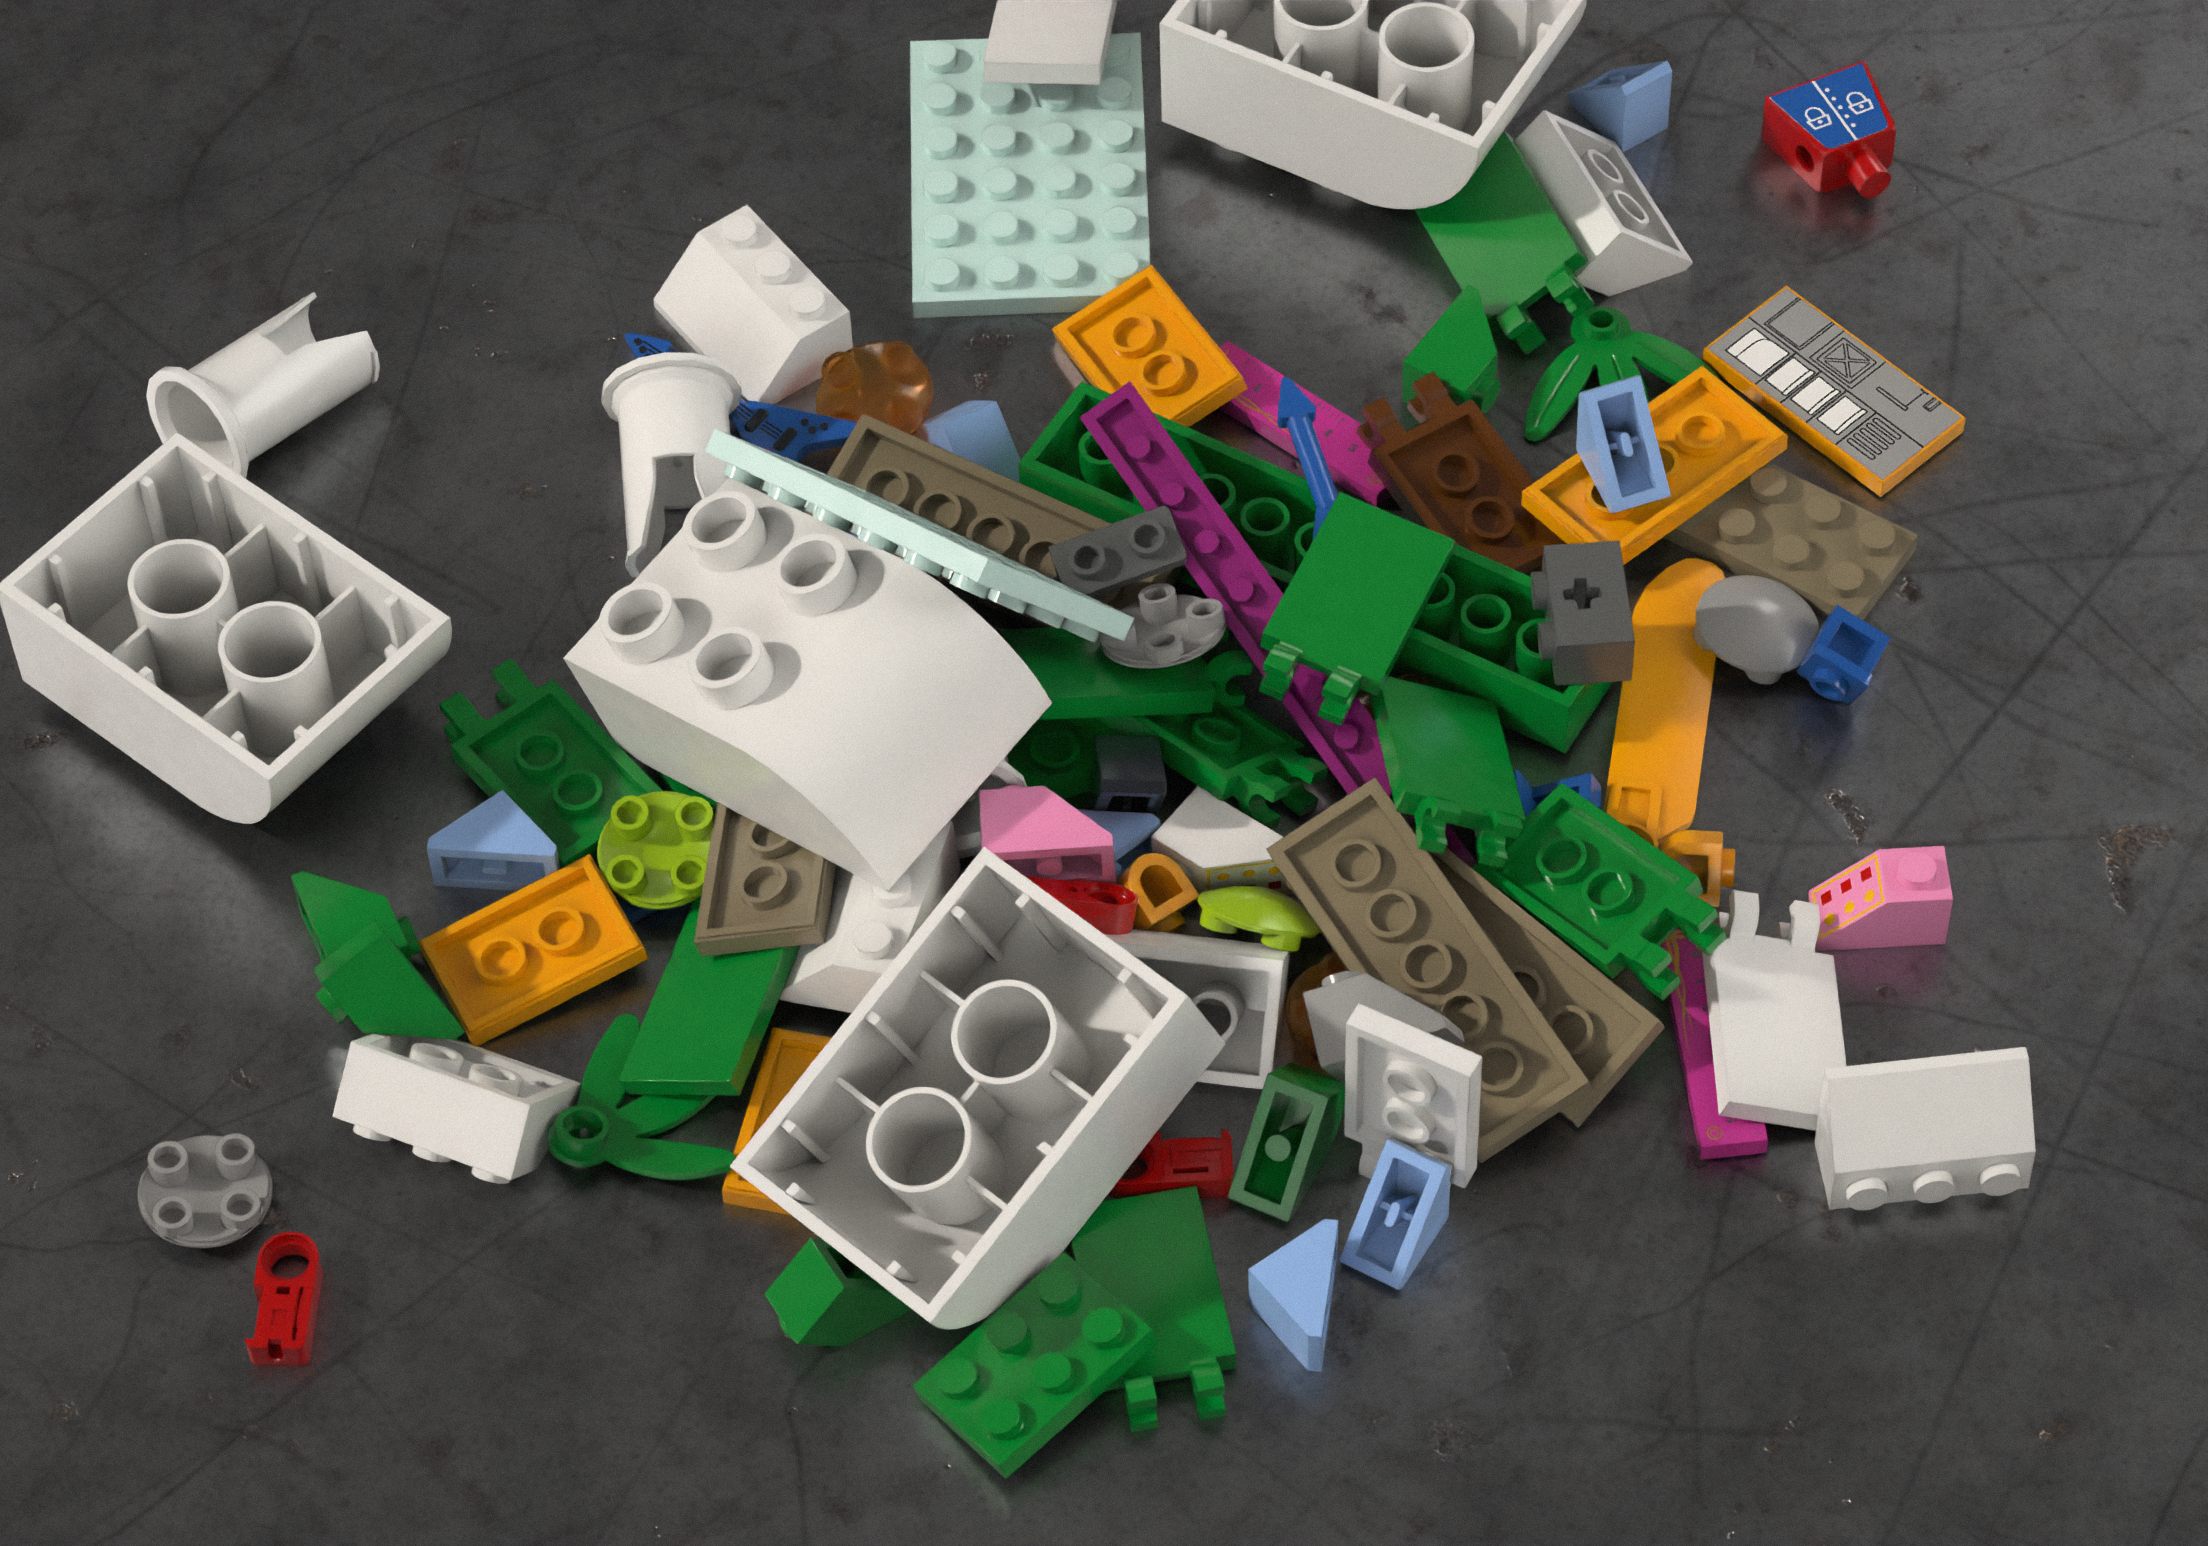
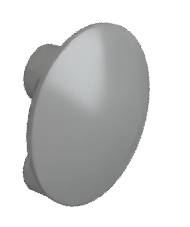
M1740 575L1722 579L1711 585L1703 593L1696 609V624L1693 630V637L1700 647L1712 651L1730 665L1745 670L1746 675L1752 681L1759 684H1772L1780 679L1782 673L1794 670L1801 665L1819 633V625L1809 604L1791 588L1769 578Z
M1170 584L1150 585L1139 592L1138 602L1120 610L1134 617L1125 640L1122 641L1100 632L1099 641L1103 653L1112 661L1124 666L1162 668L1181 664L1206 653L1220 641L1226 628L1223 605L1216 599L1176 595L1175 588Z
M231 1133L225 1136H196L178 1142L164 1141L158 1143L148 1154V1165L143 1171L138 1185L139 1209L147 1225L163 1239L189 1248L219 1247L242 1238L251 1232L264 1218L269 1209L273 1193L272 1178L266 1163L255 1151L253 1141L240 1133Z

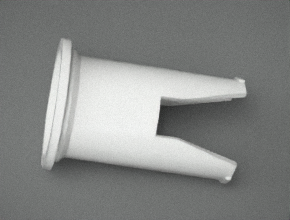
M312 292L188 371L182 367L170 366L160 369L148 382L146 397L151 420L163 444L178 432L246 478L248 462L364 389L370 383L378 381L380 372L378 352L371 341L368 331L316 342L311 332L308 318L310 303L317 297L315 292Z
M660 353L637 358L617 368L604 381L601 396L602 405L609 417L619 423L628 550L625 566L632 577L637 578L660 553L665 532L664 509L692 508L700 500L713 494L728 478V476L723 474L728 463L704 451L714 429L730 434L729 414L739 405L742 384L735 370L716 358L696 353Z

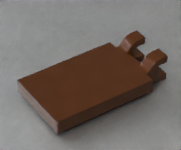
M1435 372L1413 382L1412 389L1417 397L1408 401L1407 408L1421 424L1407 431L1401 426L1394 411L1384 397L1363 407L1362 415L1367 422L1358 426L1356 433L1367 447L1371 449L1368 464L1411 522L1456 540V545L1523 574L1542 566L1544 545L1566 544L1521 505L1522 491L1532 485L1534 481L1475 402L1471 399L1456 406Z

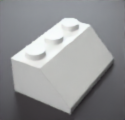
M1545 110L1515 139L1519 149L1589 261L1574 272L1584 288L1587 287L1610 297L1686 271L1693 264V261L1615 141Z
M748 205L697 232L654 298V307L698 354L716 358L735 370L742 384L740 398L746 402L757 401L774 405L854 359L850 311Z
M952 821L945 825L889 891L836 865L825 942L800 946L780 995V1000L848 1013L854 1011L955 884L961 866Z
M1133 929L1128 934H1104L1188 995L1226 1043L1196 1082L1263 1089L1267 1074L1274 1071L1285 1011L1290 951L1274 949L1261 943Z
M373 1033L350 1043L332 1117L354 1124L353 1131L362 1137L376 1141H390L393 1138L413 1145L412 1152L418 1157L434 1162H450L452 1159L473 1167L472 1174L479 1179L492 1183L507 1184L511 1180L538 1168L549 1149L547 1137L550 1126L556 1121L558 1115L563 1110L574 1105L579 1096L582 1083L457 1039Z
M2026 1047L1825 1068L1815 1134V1147L1829 1210L1850 1207L1855 1210H1871L1886 1203L1913 1200L1923 1203H1936L1950 1196L1977 1193L2000 1196L2009 1194L2016 1189L2029 1188L2036 1149L2029 1057Z

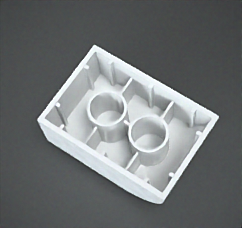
M1177 0L1159 23L1162 122L1212 141L1224 149L1240 152L1315 182L1327 190L1343 193L1371 205L1392 209H1418L1437 205L1457 194L1470 180L1576 29L1583 16L1587 0Z
M178 432L0 582V605L22 680L201 808L223 819L242 824L256 823L266 817L445 656L452 639L451 618Z
M730 477L713 494L703 498L692 507L684 520L681 530L630 585L620 589L608 599L601 610L597 622L563 658L610 735L628 756L727 806V808L886 891L891 889L1052 704L1035 675L1003 637L975 610L923 570L904 562L903 559L885 550L873 547L847 532L823 523L811 515L771 498Z
M983 847L729 1167L929 1323L941 1329H958L979 1322L995 1313L1064 1251L1226 1043L1188 995L987 848Z

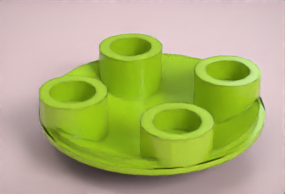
M657 791L640 796L630 795L617 800L612 806L611 817L600 834L597 848L599 868L609 888L624 901L641 908L653 910L676 908L700 897L703 890L715 817L709 802L702 797L689 796L672 791Z
M1226 886L1203 891L1198 896V903L1202 908L1200 924L1215 932L1232 934L1236 933L1238 928L1261 933V942L1264 945L1283 951H1298L1302 938H1315L1321 933L1300 901L1272 889L1257 886Z

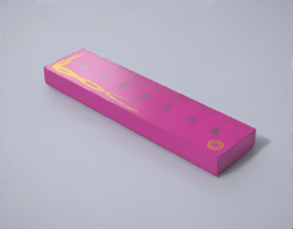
M1227 340L1219 348L1243 376L1248 389L1219 407V409L1298 458L1288 427L1280 428L1277 425L1281 380L1285 376ZM1296 384L1316 407V420L1312 424L1333 481L1370 505L1378 508L1391 494L1368 464L1371 449L1367 447L1356 433L1358 426L1362 424Z
M1677 928L1660 947L1670 953L1673 961L1667 967L1675 972L1681 981V984L1667 997L1700 1160L1766 1153L1768 1138L1764 1122L1719 1116L1702 951L1693 945Z

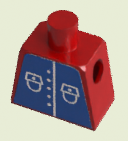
M1864 61L1765 97L1761 138L1815 191L1826 193L1852 183L1863 198H1872L1881 194L1889 186L1891 175L1887 169L1893 162L1896 127Z

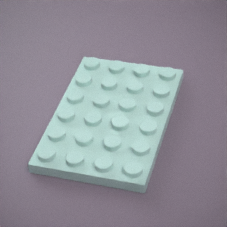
M1116 33L1110 35L1101 85L984 82L983 60L988 38L910 41L912 304L914 318L1079 312L1150 266L1141 33Z
M714 429L704 451L727 462L728 464L723 474L736 481L758 489L762 480H765L762 490L768 492L767 495L801 511L805 507V511L813 514V518L844 532H848L851 529L850 532L857 535V539L891 554L896 551L895 554L903 557L904 562L939 577L940 573H942L941 576L950 580V584L983 599L987 597L1021 614L1024 612L1056 628L1061 627L1094 643L1100 632L1124 641L1134 620L1132 616L864 489L718 429Z

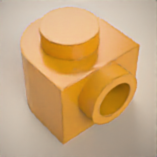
M1684 830L1674 833L1661 845L1659 850L1699 877L1704 892L1697 898L1704 900L1713 907H1719L1721 887L1734 888L1736 849L1723 848V832Z
M1148 853L1140 856L1116 877L1115 884L1127 887L1139 897L1133 929L1174 933L1187 923L1181 913L1197 900L1199 896L1181 867L1171 858L1159 853Z

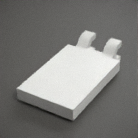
M997 0L983 60L984 82L1101 85L1118 0Z
M1733 890L1729 896L1730 913L1718 912V917L1714 920V924L1724 930L1727 939L1709 956L1702 952L1719 1116L1816 1131L1825 1068L1847 1066L1834 955L1815 952L1820 928L1819 904L1794 900L1789 907L1791 923L1779 922L1774 928L1775 938L1755 935L1759 920L1758 894Z
M1358 1003L1346 1022L1344 1136L1362 1143L1359 1174L1369 1179L1372 1178L1386 1140L1393 1138L1450 1165V1186L1453 1183L1465 1189L1477 1169L1482 1056Z

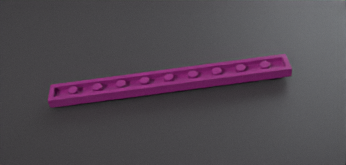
M1129 381L1079 418L1146 512L1161 506L1169 508L1187 554L1185 567L1208 598L1221 602L1226 624L1262 675L1265 676L1266 672L1263 671V664L1270 651L1260 647L1262 634L1284 594ZM1301 664L1282 703L1348 795L1368 781L1376 778L1394 803L1374 719L1357 696L1341 726L1318 717L1319 708L1325 699L1322 696V690L1329 676ZM1405 814L1407 817H1409L1412 821L1415 822L1414 815ZM1446 823V848L1469 867L1473 868L1477 864L1451 826Z

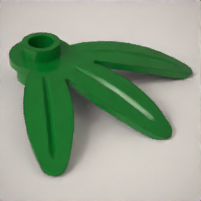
M1592 307L1572 320L1570 334L1574 343L1567 347L1552 362L1540 378L1528 406L1524 436L1529 441L1534 442L1545 439L1578 400L1579 392H1582L1594 369L1598 372L1600 386L1636 375L1641 376L1634 361L1672 385H1675L1701 366H1704L1719 380L1721 379L1707 364L1687 349L1652 334L1632 331L1629 319L1620 311L1609 307ZM1642 379V383H1643V387H1644V391H1645L1647 403H1649L1647 390H1646L1644 381H1643V379Z
M625 1013L617 1017L601 1038L588 1063L580 1089L578 1105L563 1110L549 1128L547 1145L552 1155L570 1166L591 1167L607 1160L619 1168L636 1174L669 1180L697 1179L732 1170L729 1166L736 1157L729 1150L684 1142L645 1139L683 1123L702 1110L716 1095H644L618 1109L627 1094L618 1080L640 1030V1022L637 1016Z

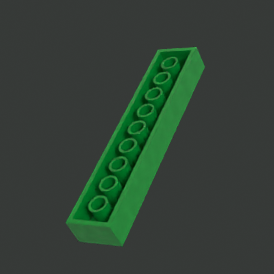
M1081 381L1019 462V483L1113 524L1144 513L1146 510L1079 418L1111 394ZM1153 413L1284 594L1313 542L1316 506L1306 479ZM1456 544L1454 545L1453 555L1389 673L1390 676L1397 679L1495 702L1502 726L1565 754L1613 684V682L1555 686L1552 661H1541L1539 656L1538 622H1546L1544 610L1533 609L1531 577ZM1184 565L1176 580L1203 592Z

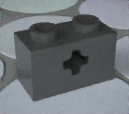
M1620 541L1544 545L1542 571L1531 572V597L1533 609L1545 611L1546 622H1538L1539 656L1541 661H1552L1555 686L1631 681L1635 640Z

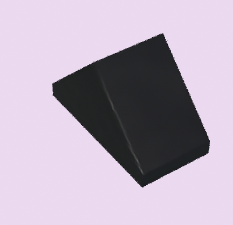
M1094 735L1087 810L1153 813L1156 816L1167 794V781L1158 737Z

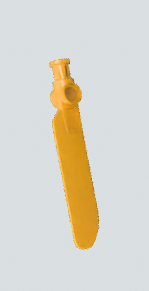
M1685 558L1667 567L1646 586L1634 608L1632 626L1635 644L1632 680L1622 681L1603 811L1656 848H1659L1674 833L1688 829L1695 818L1716 654L1700 647L1693 637V630L1696 624V609L1701 596L1711 585L1725 579L1724 572L1714 563L1698 558Z

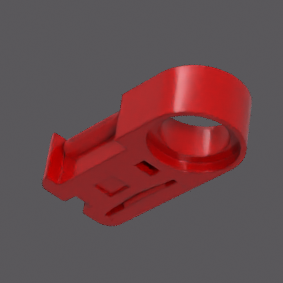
M1025 876L1103 934L1121 935L1128 934L1133 930L1139 897L1127 887L1110 882L1074 878V882Z
M1221 1129L1220 1138H1215L1214 1136L1169 1138L1166 1140H1161V1132H1156L1137 1156L1148 1166L1145 1173L1134 1179L1120 1178L1108 1195L1114 1199L1197 1185L1200 1199L1227 1198L1234 1179L1232 1137L1230 1132Z
M299 1232L277 1234L267 1240L259 1251L253 1284L259 1303L254 1338H245L247 1351L253 1364L303 1366L310 1360L323 1279V1268L316 1244L305 1234ZM287 1255H301L309 1261L306 1270L294 1278H280L272 1273L274 1264Z

